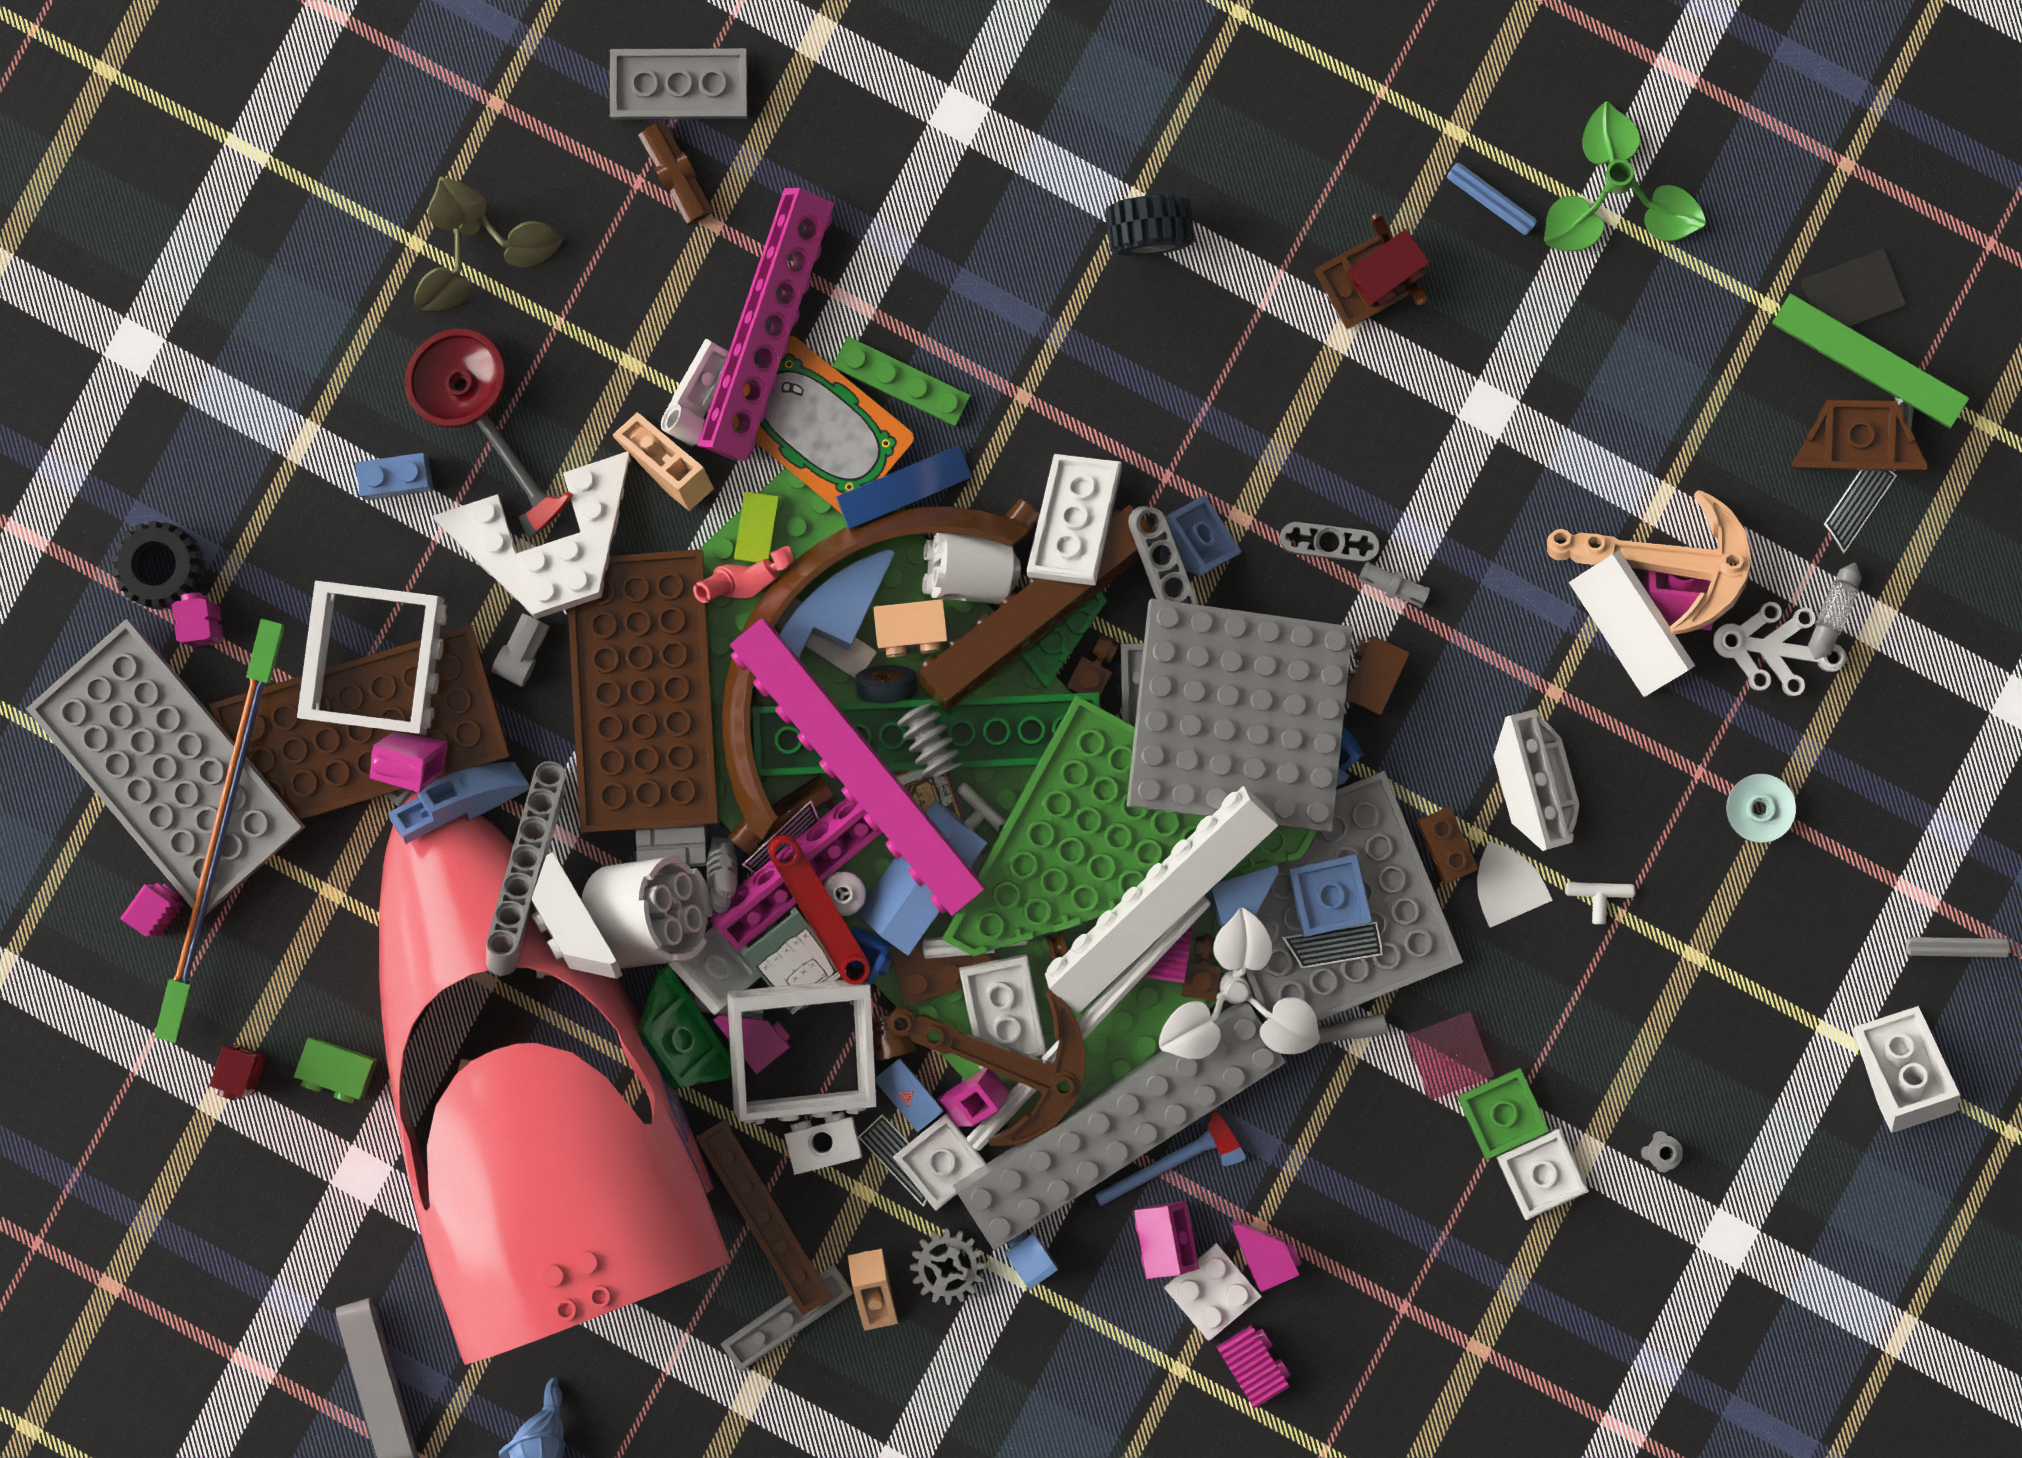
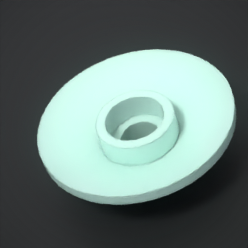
M1754 774L1743 778L1733 787L1727 799L1726 812L1732 828L1741 837L1752 842L1764 843L1780 838L1789 830L1795 818L1796 804L1790 788L1782 780L1768 774ZM1756 802H1761L1764 805L1765 810L1762 815H1757L1753 811V806Z

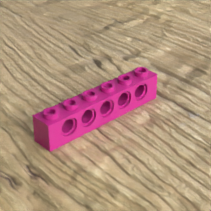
M847 798L842 800L795 839L821 883L882 833L881 830L876 833L865 821L864 816L867 812L859 803L854 806ZM789 844L776 857L780 859L788 858L793 852V846ZM770 860L736 888L735 894L731 897L730 908L727 912L719 914L712 909V917L709 918L717 930L738 952L797 902Z

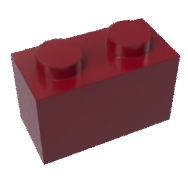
M1404 229L1350 268L1346 275L1369 307L1377 301L1383 306L1398 295L1395 288L1406 281L1408 286L1422 278L1425 275L1423 268L1430 262L1408 231Z
M236 1044L222 1046L209 1086L218 1089L216 1095L233 1101H237V1098L243 1099L245 1096L254 1095L268 1055Z

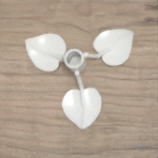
M1239 908L1232 919L1221 928L1214 941L1215 958L1222 967L1229 970L1219 977L1218 988L1221 993L1216 996L1218 1000L1214 1013L1210 1016L1208 1007L1201 1001H1192L1180 1006L1170 1016L1162 1029L1159 1039V1047L1162 1051L1187 1059H1200L1211 1054L1220 1041L1221 1032L1214 1021L1219 1018L1225 1000L1232 1004H1240L1246 1000L1268 1018L1260 1027L1259 1032L1263 1042L1273 1051L1282 1054H1298L1311 1049L1319 1042L1320 1035L1317 1018L1307 1002L1296 997L1284 998L1274 1005L1271 1013L1250 994V986L1243 975L1246 973V968L1260 970L1267 965L1272 954V942L1261 921L1247 909Z

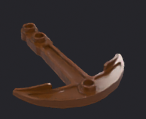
M1050 989L1046 991V996L1054 1018L1055 1040H1059L1056 1058L1053 1062H1048L961 1032L957 1026L929 1015L921 1014L916 1016L908 1007L894 1009L888 1019L890 1031L897 1036L909 1035L912 1041L943 1054L952 1053L1041 1092V1096L1032 1111L1026 1110L1011 1126L990 1137V1146H1007L1027 1142L1056 1126L1074 1105L1084 1080L1086 1046L1078 1020L1071 1008ZM897 1018H905L908 1026L904 1029L898 1028L895 1024ZM936 1030L940 1033L941 1038L938 1041H932L928 1037V1032ZM1061 1080H1066L1070 1083L1071 1088L1067 1091H1061L1057 1084Z

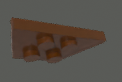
M1827 400L1797 457L1793 460L1792 468L1927 472V462L1922 456L1897 401Z

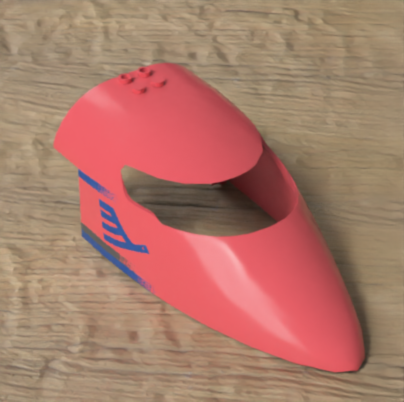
M413 791L402 805L419 797L418 793ZM466 814L407 844L404 843L393 825L383 863L379 906L381 1014L386 1058L401 1146L426 1255L464 1365L504 1353L672 1288L731 1262L706 1196L707 1193L715 1188L700 1145L695 1138L696 1135L677 1090L672 1089L637 1033L641 1016L619 978L616 979L570 969L563 957L557 960L547 941L552 939L547 930L541 933L532 916L516 968H530L549 973L574 987L606 1017L617 1030L625 1057L647 1092L652 1110V1124H644L607 1077L574 1053L539 1043L514 1044L493 1050L471 1061L455 1075L437 1103L427 1143V1178L402 1083L405 1050L415 1022L433 999L447 987L471 975L489 971L486 966V940L514 845L491 821L482 815L469 820ZM533 907L532 914L536 912L535 907Z

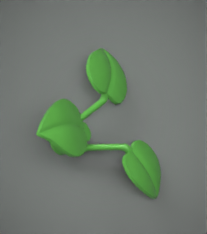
M1606 101L1591 116L1582 139L1583 151L1591 163L1601 165L1610 161L1606 170V185L1591 208H1589L1586 200L1579 196H1565L1557 200L1550 208L1546 218L1544 242L1551 248L1567 252L1584 250L1594 245L1604 230L1602 219L1594 213L1599 209L1609 192L1623 194L1630 188L1635 191L1642 203L1649 207L1644 217L1645 226L1653 237L1661 241L1672 242L1685 238L1704 228L1706 220L1696 200L1679 187L1672 185L1660 186L1655 190L1652 201L1647 199L1639 187L1638 181L1633 180V166L1626 161L1632 158L1639 148L1640 135L1638 129L1628 117L1619 112L1610 102Z

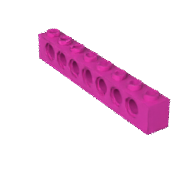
M784 188L697 446L731 460L747 461L748 456L753 452L756 445L755 435L758 426L766 416V403L770 391L774 389L778 380L777 370L779 364L788 351V338L791 329L798 321L802 297L810 286L811 279L809 276L813 264L821 254L820 244L824 232L832 221L831 211L834 205L833 202L801 188ZM800 222H802L804 225V233L802 236H800L798 231ZM790 254L793 257V265L791 268H789L787 263L788 256ZM779 286L782 289V298L780 299V301L778 300L776 295ZM768 318L771 320L772 324L769 333L766 331L765 327ZM757 351L760 352L761 356L758 365H756L754 360ZM746 383H748L750 387V392L747 397L744 396L743 392ZM735 415H737L739 419V424L736 430H734L732 425V421Z

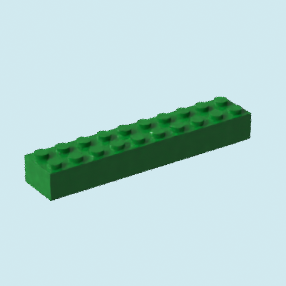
M1099 692L965 698L948 713L940 707L935 699L903 700L891 703L855 702L836 704L892 772L924 771L928 766L916 765L915 760L922 753L910 752L909 748L916 740H904L903 735L910 727L899 728L897 722L906 713L929 702L935 701L928 711H939L941 714L934 721V724H946L947 727L940 734V737H952L953 739L946 749H957L959 752L952 759V762H964V765L956 769L1037 766L1075 695L1100 707ZM777 706L752 707L754 760L759 777L828 775L819 764L823 760L815 749L811 752L806 749L797 737L801 733L793 722L788 725L783 721L775 710Z

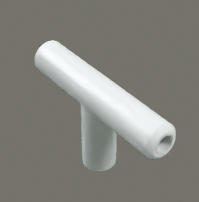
M963 782L957 788V793L975 810L963 824L974 831L986 820L999 833V826L1005 824L1006 820L970 785Z
M1567 882L1565 884V894L1567 896L1593 897L1592 923L1604 925L1606 923L1607 897L1633 898L1635 896V886L1633 884Z

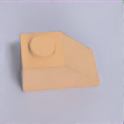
M882 1249L848 1255L852 1287L864 1331L898 1324Z

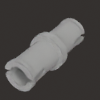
M1366 561L1365 567H1363L1358 582H1363L1386 592L1385 596L1389 598L1396 596L1417 605L1419 608L1423 607L1430 591L1429 587H1424L1403 578V574L1398 571L1391 573L1370 564L1368 561Z

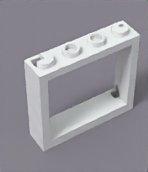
M315 581L297 718L426 735L427 728H431V721L434 718V708L430 707L431 695L436 694L439 684V674L435 673L436 659L440 660L443 653V639H439L441 625H445L447 621V605L444 604V598L434 595ZM335 594L426 606L411 722L320 711Z
M844 980L727 992L734 1114L740 1121H744V1123L755 1122L758 1125L764 1123L767 1118L778 1117L780 1121H794L799 1119V1115L812 1114L813 1117L823 1118L832 1116L833 1111L846 1110V1113L858 1114V1111L876 1107L869 983L863 981L859 984H849ZM854 1000L858 1090L746 1102L742 1011Z

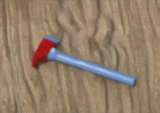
M1213 1109L1209 1112L1211 1120L1208 1123V1130L1199 1139L1095 1194V1197L1100 1206H1103L1207 1150L1218 1148L1223 1166L1239 1163L1246 1159V1155L1227 1123L1218 1111Z

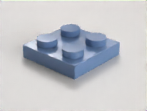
M1357 854L1288 870L1303 937L1372 922Z

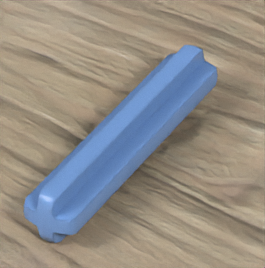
M1456 163L1449 171L1447 178L1523 235L1529 234L1535 226L1537 220L1461 163Z

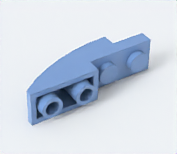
M515 762L485 764L455 772L435 780L422 791L417 792L419 797L388 812V815L400 837L407 844L464 814L471 820L528 791L530 785Z

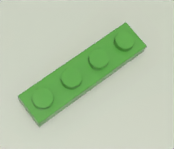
M847 336L832 366L834 369L953 427L957 426L970 399L969 394Z

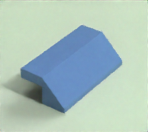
M935 800L926 814L966 863L972 867L989 841L963 824L964 820ZM895 857L857 914L882 938L909 956L940 911L931 901L930 897L934 894L926 884L920 887L910 876L908 870L912 867L904 857L899 860Z

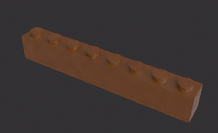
M1131 505L1122 511L1116 510L1111 515L1096 585L1030 578L1026 583L1027 587L1018 594L1015 592L1009 594L1001 602L998 610L991 615L986 613L975 622L974 629L965 636L963 634L956 636L948 644L945 652L938 657L936 655L931 656L922 664L921 671H919L920 685L936 700L946 713L950 712L962 700L970 696L1141 559L1128 523L1129 516L1134 510ZM1141 518L1140 526L1143 531L1148 532L1152 528Z

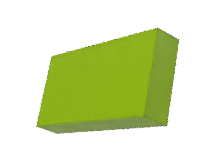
M744 492L734 560L758 563L764 559H770L779 496Z

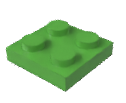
M1517 1068L1457 1096L1486 1160L1549 1132L1521 1068Z

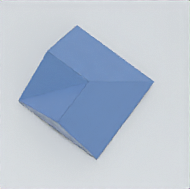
M1206 495L1165 516L1183 566L1187 572L1201 576L1242 553ZM1162 545L1160 563L1166 558V550Z

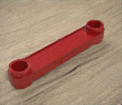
M781 834L775 836L768 845V854L840 976L849 984L862 983L870 973V965L797 841L789 835ZM782 843H789L793 846L792 854L785 859L776 857V848ZM858 960L863 963V967L858 974L849 975L845 973V968L849 962Z

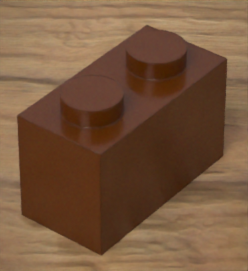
M1373 635L1368 639V642L1361 640L1353 659L1358 660V663L1353 673L1348 671L1345 702L1377 717L1380 716L1409 656V652Z

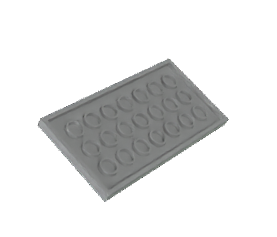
M125 619L29 705L26 710L193 909L235 742L131 619ZM245 757L205 916L305 828L247 757Z

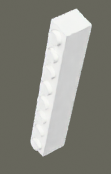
M1245 786L1237 792L1230 793L1224 799L1222 807L1212 816L1209 815L1202 819L1196 831L1187 840L1179 841L1174 846L1171 855L1162 863L1155 864L1148 871L1146 878L1137 887H1131L1127 890L1121 902L1112 911L1104 912L1099 917L1094 928L1087 934L1080 935L1072 944V948L1062 958L1058 957L1051 962L1045 973L1049 989L1079 1014L1278 826L1272 811Z

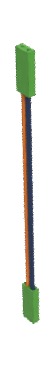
M261 619L246 675V678H250V686L177 972L175 977L168 981L154 1038L172 1043L179 1042L193 984L189 982V977L263 687L266 683L271 682L285 627L281 623Z

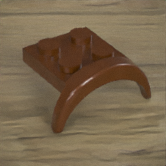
M1375 213L1371 216V223L1376 236L1314 269V273L1346 330L1409 296L1418 306L1427 302V296L1418 281L1410 286L1405 281L1395 288L1398 295L1383 306L1377 301L1369 307L1346 275L1350 268L1393 238L1380 213Z

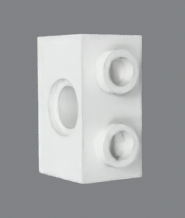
M843 1111L834 1113L829 1117H824L825 1123L812 1126L811 1121L807 1120L790 1125L792 1131L785 1133L784 1136L794 1175L862 1158L863 1154L853 1116L845 1118ZM825 1132L831 1136L833 1144L830 1150L819 1151L815 1148L813 1139L817 1133Z

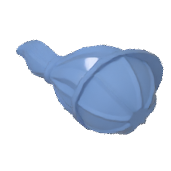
M551 1378L546 1385L542 1411L531 1417L519 1428L513 1440L499 1451V1458L563 1457L566 1443L563 1439L564 1427L559 1415L561 1412L559 1407L562 1402V1392L557 1378Z

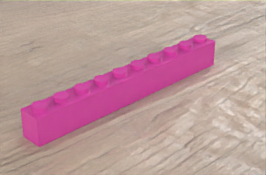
M761 618L730 644L734 650L731 654L733 660L743 671L749 668L757 678L753 681L756 688L764 697L771 695L779 706L775 710L786 724L789 725L791 722L795 724L801 732L797 735L801 743L810 752L815 749L823 760L819 764L832 779L837 776L845 785L841 791L854 806L859 803L867 812L864 816L865 821L876 833L881 830L889 839L886 843L888 849L898 860L904 857L912 867L908 870V873L920 887L926 884L934 895L930 899L942 914L948 911L953 916L987 888L766 618Z

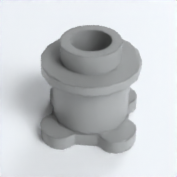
M1663 1131L1655 1132L1650 1144L1641 1149L1642 1158L1650 1160L1659 1172H1667L1679 1165L1683 1155L1680 1143L1673 1137L1667 1136ZM1667 1146L1669 1155L1662 1159L1660 1157V1150Z

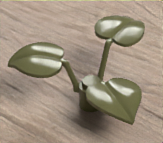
M439 177L435 193L428 207V216L434 226L447 230L453 229L455 235V267L452 272L445 267H437L428 272L417 286L414 296L415 305L418 309L426 311L448 310L459 306L468 298L471 291L470 281L467 277L459 275L461 272V234L466 236L474 235L480 230V226H484L502 247H506L504 252L505 261L516 267L535 266L550 258L561 245L563 235L545 223L528 221L513 228L508 235V240H505L488 222L487 217L483 215L486 211V202L481 193L461 182Z

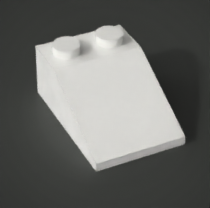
M1919 1006L1854 1027L1853 1030L1877 1103L1891 1133L1956 1112L1960 1093Z

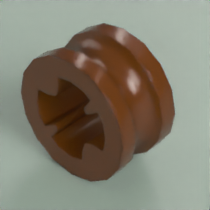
M1059 932L1055 938H1052L1050 935L1046 936L1052 961L1058 957L1062 958L1068 952L1063 933Z

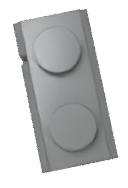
M707 825L635 830L637 861L677 856L689 867L707 866Z

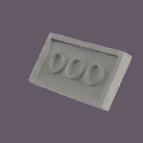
M610 49V118L747 119V49Z

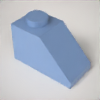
M1277 865L1218 882L1208 891L1219 927L1228 923L1241 907L1254 915L1257 914L1279 872Z
M1034 1231L1028 1235L1022 1232L1007 1242L1010 1248L1005 1250V1254L1029 1290L1058 1270L1057 1263Z

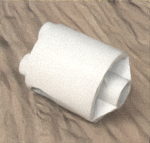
M936 533L933 540H926L923 554L924 560L928 561V573L924 575L922 590L924 594H931L932 598L1001 604L1004 598L1018 584L1021 567L1020 560L1013 552V547L975 536L953 533Z

